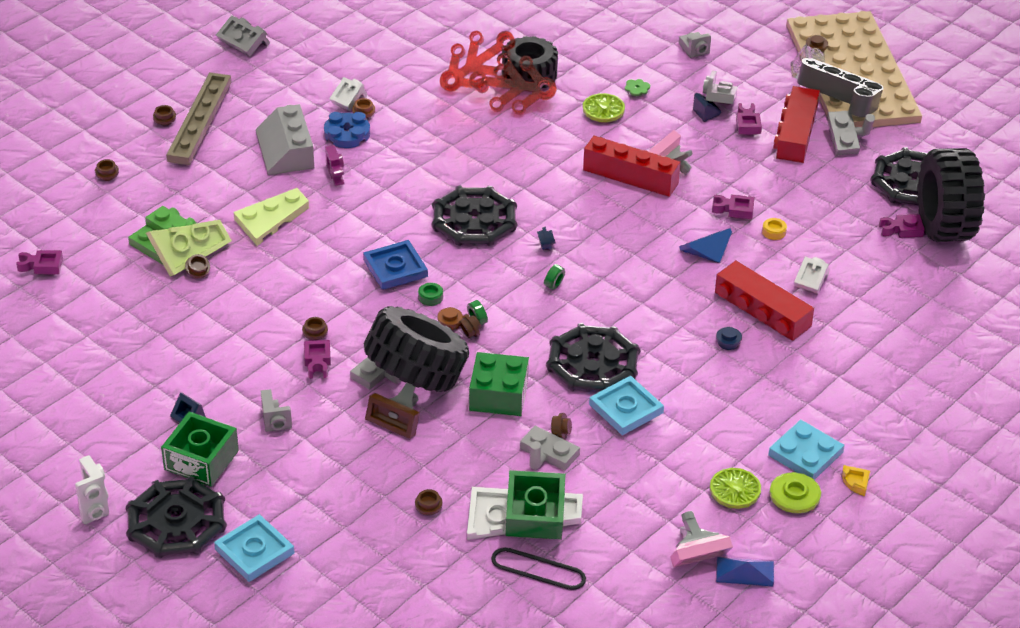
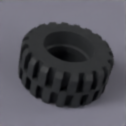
M967 148L932 149L925 154L924 160L921 161V169L918 174L919 182L917 183L918 212L924 226V233L929 239L936 242L970 240L980 230L979 226L982 225V215L985 208V185L982 178V168L979 166V159L974 152Z
M388 306L378 312L364 341V352L368 355L370 361L375 362L377 367L385 370L389 375L399 378L400 381L428 391L445 392L453 388L469 357V347L466 341L461 339V336L454 333L452 329L422 313L419 314L413 310H406L398 306Z

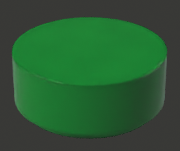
M554 264L544 279V286L551 290L556 289L564 279L565 268Z
M425 283L418 289V299L427 306L438 305L443 301V288L437 283Z
M475 300L468 303L467 311L470 317L474 315L481 325L487 323V313L481 302Z

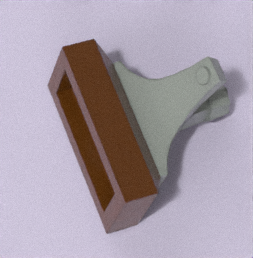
M406 382L400 393L394 398L389 399L373 393L369 396L365 420L408 439L413 438L416 435L420 412L413 409V406L419 400L418 395L414 393L416 387Z

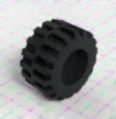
M523 36L522 38H515L514 41L510 40L507 42V45H504L502 50V78H504L506 84H510L511 87H516L518 90L537 91L541 90V88L549 87V84H553L555 79H557L558 51L552 42L546 41L544 38H537L536 36Z

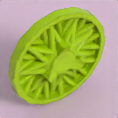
M608 93L591 95L583 102V113L586 117L598 122L615 121L621 118L625 112L624 102L619 97Z
M727 468L722 469L712 477L710 493L719 504L728 508L741 509L757 502L761 495V484L758 478L747 470Z
M792 472L777 476L771 482L769 494L771 501L778 508L797 514L815 509L820 503L821 489L813 478L805 474Z

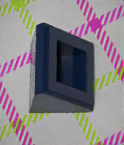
M695 93L693 110L703 122L722 113L713 101H706V96Z
M180 392L170 414V417L179 423L188 412L206 417L202 405Z

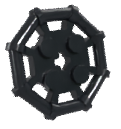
M902 147L900 151L886 156H878L875 160L874 174L870 178L872 185L878 187L887 195L892 203L901 202L919 206L917 203V183L919 182L918 174L921 169V162L918 161H923V157L927 153ZM883 173H889L890 176H884Z
M459 185L455 187V190L441 199H435L432 203L434 213L431 226L433 230L441 232L458 246L462 244H487L491 246L494 245L496 240L509 232H514L518 227L516 222L517 203L514 199H508L494 190L493 186L462 187ZM443 215H448L450 218L444 219ZM506 215V219H500L499 216Z
M578 323L577 327L560 336H553L549 341L551 348L546 368L549 372L556 374L568 385V389L572 391L576 389L602 391L629 376L635 379L638 375L637 361L638 355L641 352L639 345L629 341L618 331V327L611 326L608 328ZM579 337L580 341L572 345L568 344L569 342ZM615 341L623 349L618 350L614 345H612L613 342ZM560 353L567 355V359H559ZM627 360V365H620L619 361Z
M190 476L184 480L163 482L155 480L135 500L128 501L125 507L128 512L126 536L129 541H136L153 552L155 557L162 558L164 555L192 552L196 555L201 553V548L218 533L225 531L227 523L224 520L223 506L225 497L221 492H215L198 482L196 477ZM178 491V494L171 495V492ZM212 508L213 516L204 515V509ZM181 513V516H179V517H171V515H170V514H175V515H177V514ZM143 514L148 517L146 521L139 522V516ZM202 526L207 527V529L196 538L194 533H196ZM151 531L159 536L158 540L156 541L146 534Z

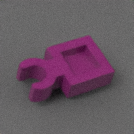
M742 103L738 104L736 114L738 134H761L760 113H755L754 103H751L749 109L743 108Z
M335 145L325 146L326 166L331 179H333L335 186L344 185L342 154L337 153Z
M731 194L729 199L722 195H714L712 213L721 214L729 212L728 217L752 219L755 197Z
M920 214L896 215L895 220L889 217L880 218L879 227L882 228V236H891L894 233H898L899 238L924 236V226Z
M37 250L36 255H31L27 252L18 254L19 261L16 262L19 272H27L34 269V274H60L63 260L62 250Z
M330 340L304 341L305 366H308V377L310 379H313V373L316 371L322 372L323 378L328 377L327 365H331Z

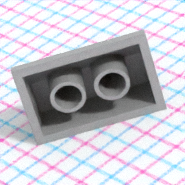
M300 104L277 107L256 128L257 139L268 175L315 168L313 144Z

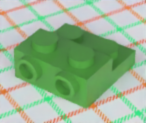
M162 205L145 217L146 225L128 237L129 245L163 265L146 233L196 224V221L191 217L183 218L174 207L168 209Z

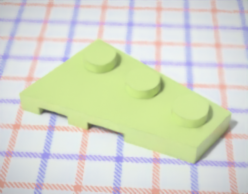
M298 188L233 212L234 220L254 244L258 246L263 242V238L266 235L276 233L281 224L284 222L290 223L309 209V200Z
M221 220L146 233L169 276L184 270L187 259L192 255L201 254L206 257L232 241Z

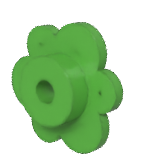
M630 79L626 81L625 91L630 92L633 96L647 94L651 85L642 79Z

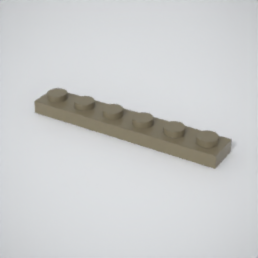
M209 72L166 154L167 162L181 165L191 164L232 83L231 75Z

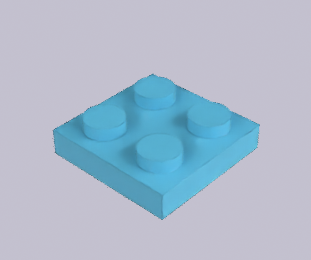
M632 376L589 397V405L621 435L664 413V405Z
M800 419L769 448L768 456L793 471L805 474L815 480L844 452L845 445Z
M260 514L214 542L215 550L248 582L295 554L294 545Z

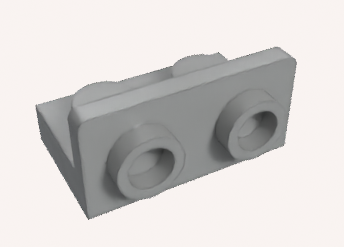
M232 15L216 34L220 41L248 56H251L261 43L266 46L270 44L265 30L259 26H251L242 17L238 19Z
M712 70L710 76H706L703 85L706 101L733 104L737 96L738 87L733 86L731 82L725 81L715 84L717 71Z

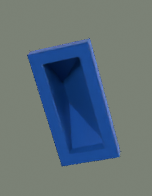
M731 228L680 245V251L720 263L732 234Z
M717 557L716 582L773 587L774 561Z

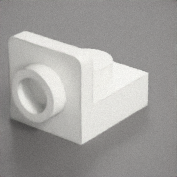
M343 77L329 99L333 104L351 111L359 97L367 98L368 95L360 81Z
M805 257L794 285L818 294L824 278H828L829 264L817 257L812 259Z

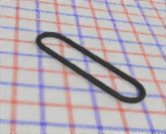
M499 548L494 551L491 557L492 563L499 569L565 589H579L586 582L585 573L576 567L512 548ZM500 552L514 553L577 572L581 575L582 581L573 586L500 565L496 562L495 558Z

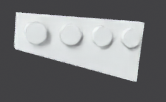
M472 487L467 540L505 535L508 489ZM565 493L563 526L581 524L583 494Z

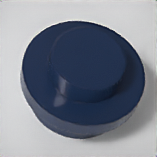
M546 226L542 227L543 230L537 231L542 250L548 248L549 251L553 250L551 245L556 244L552 230L547 231Z
M724 327L717 331L716 340L722 349L734 350L741 343L742 334L733 327Z

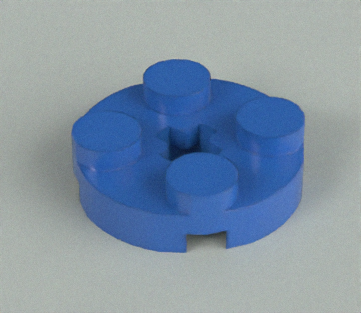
M332 112L324 124V137L327 141L328 139L332 141L333 145L338 148H354L360 146L359 142L364 139L366 142L369 139L370 123L362 112Z

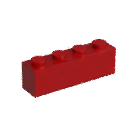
M793 86L791 94H786L781 121H779L773 149H777L776 159L804 163L818 108L820 90Z
M593 135L584 148L583 171L670 197L679 184L681 161Z
M737 260L717 273L715 293L788 339L794 341L812 327L814 307Z

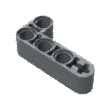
M805 58L801 62L797 79L799 85L820 90L822 94L849 103V113L857 117H866L867 114H872L878 110L883 92L881 84L815 59Z

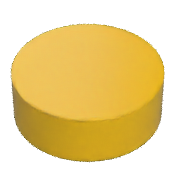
M769 218L763 222L762 234L766 238L780 240L786 236L787 224L783 220Z

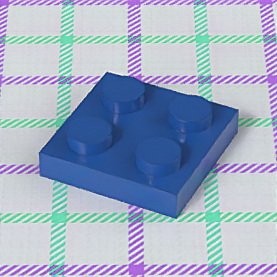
M409 240L363 252V260L382 290L428 277V268Z

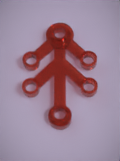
M480 31L471 32L466 63L460 69H458L460 58L464 57L466 51L461 44H454L451 47L452 56L449 69L440 76L441 87L448 92L456 91L459 87L476 89L479 93H485L489 89V83L486 79L479 78L473 80L464 77L469 73L495 76L497 80L506 79L508 72L503 65L495 67L482 64L502 50L509 51L513 49L516 44L513 34L509 31L500 32L496 38L497 43L477 56L479 45L483 43L484 37ZM474 36H480L478 41H473ZM505 40H511L509 45H503ZM457 48L462 49L459 54H455ZM499 70H504L501 76L497 75ZM455 78L453 84H448L449 79ZM480 83H485L484 88H478Z
M506 53L498 55L497 63L501 68L505 69L511 79L488 77L482 71H475L469 77V83L476 91H482L487 86L510 89L502 96L493 97L490 100V107L495 112L501 111L504 105L523 91L532 92L525 99L515 100L512 104L513 112L521 115L525 113L526 108L537 100H549L555 96L557 91L555 82L550 78H543L533 66V61L529 56L521 57L519 65L522 70L529 73L534 82H527L522 78L512 65L510 56ZM503 57L508 59L505 64L500 63ZM525 60L530 61V65L527 67L522 65ZM477 76L482 77V80L479 83L474 82V79ZM548 85L549 89L544 92L541 90V87ZM495 101L501 102V105L497 108L493 107ZM517 104H522L523 108L522 110L518 111L515 109V106Z

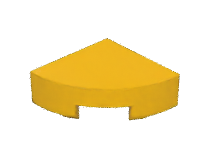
M843 465L842 479L845 485L851 491L865 496L870 470Z

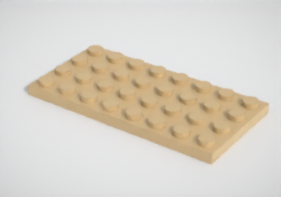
M871 11L787 18L786 26L801 60L805 58L815 59L877 82L883 86L878 110L872 113L875 116L872 127L921 123L922 114ZM820 35L828 41V48L823 54L814 55L808 52L806 40L809 37ZM819 93V101L826 116L828 112L849 110V103ZM852 115L854 126L862 127L865 117Z

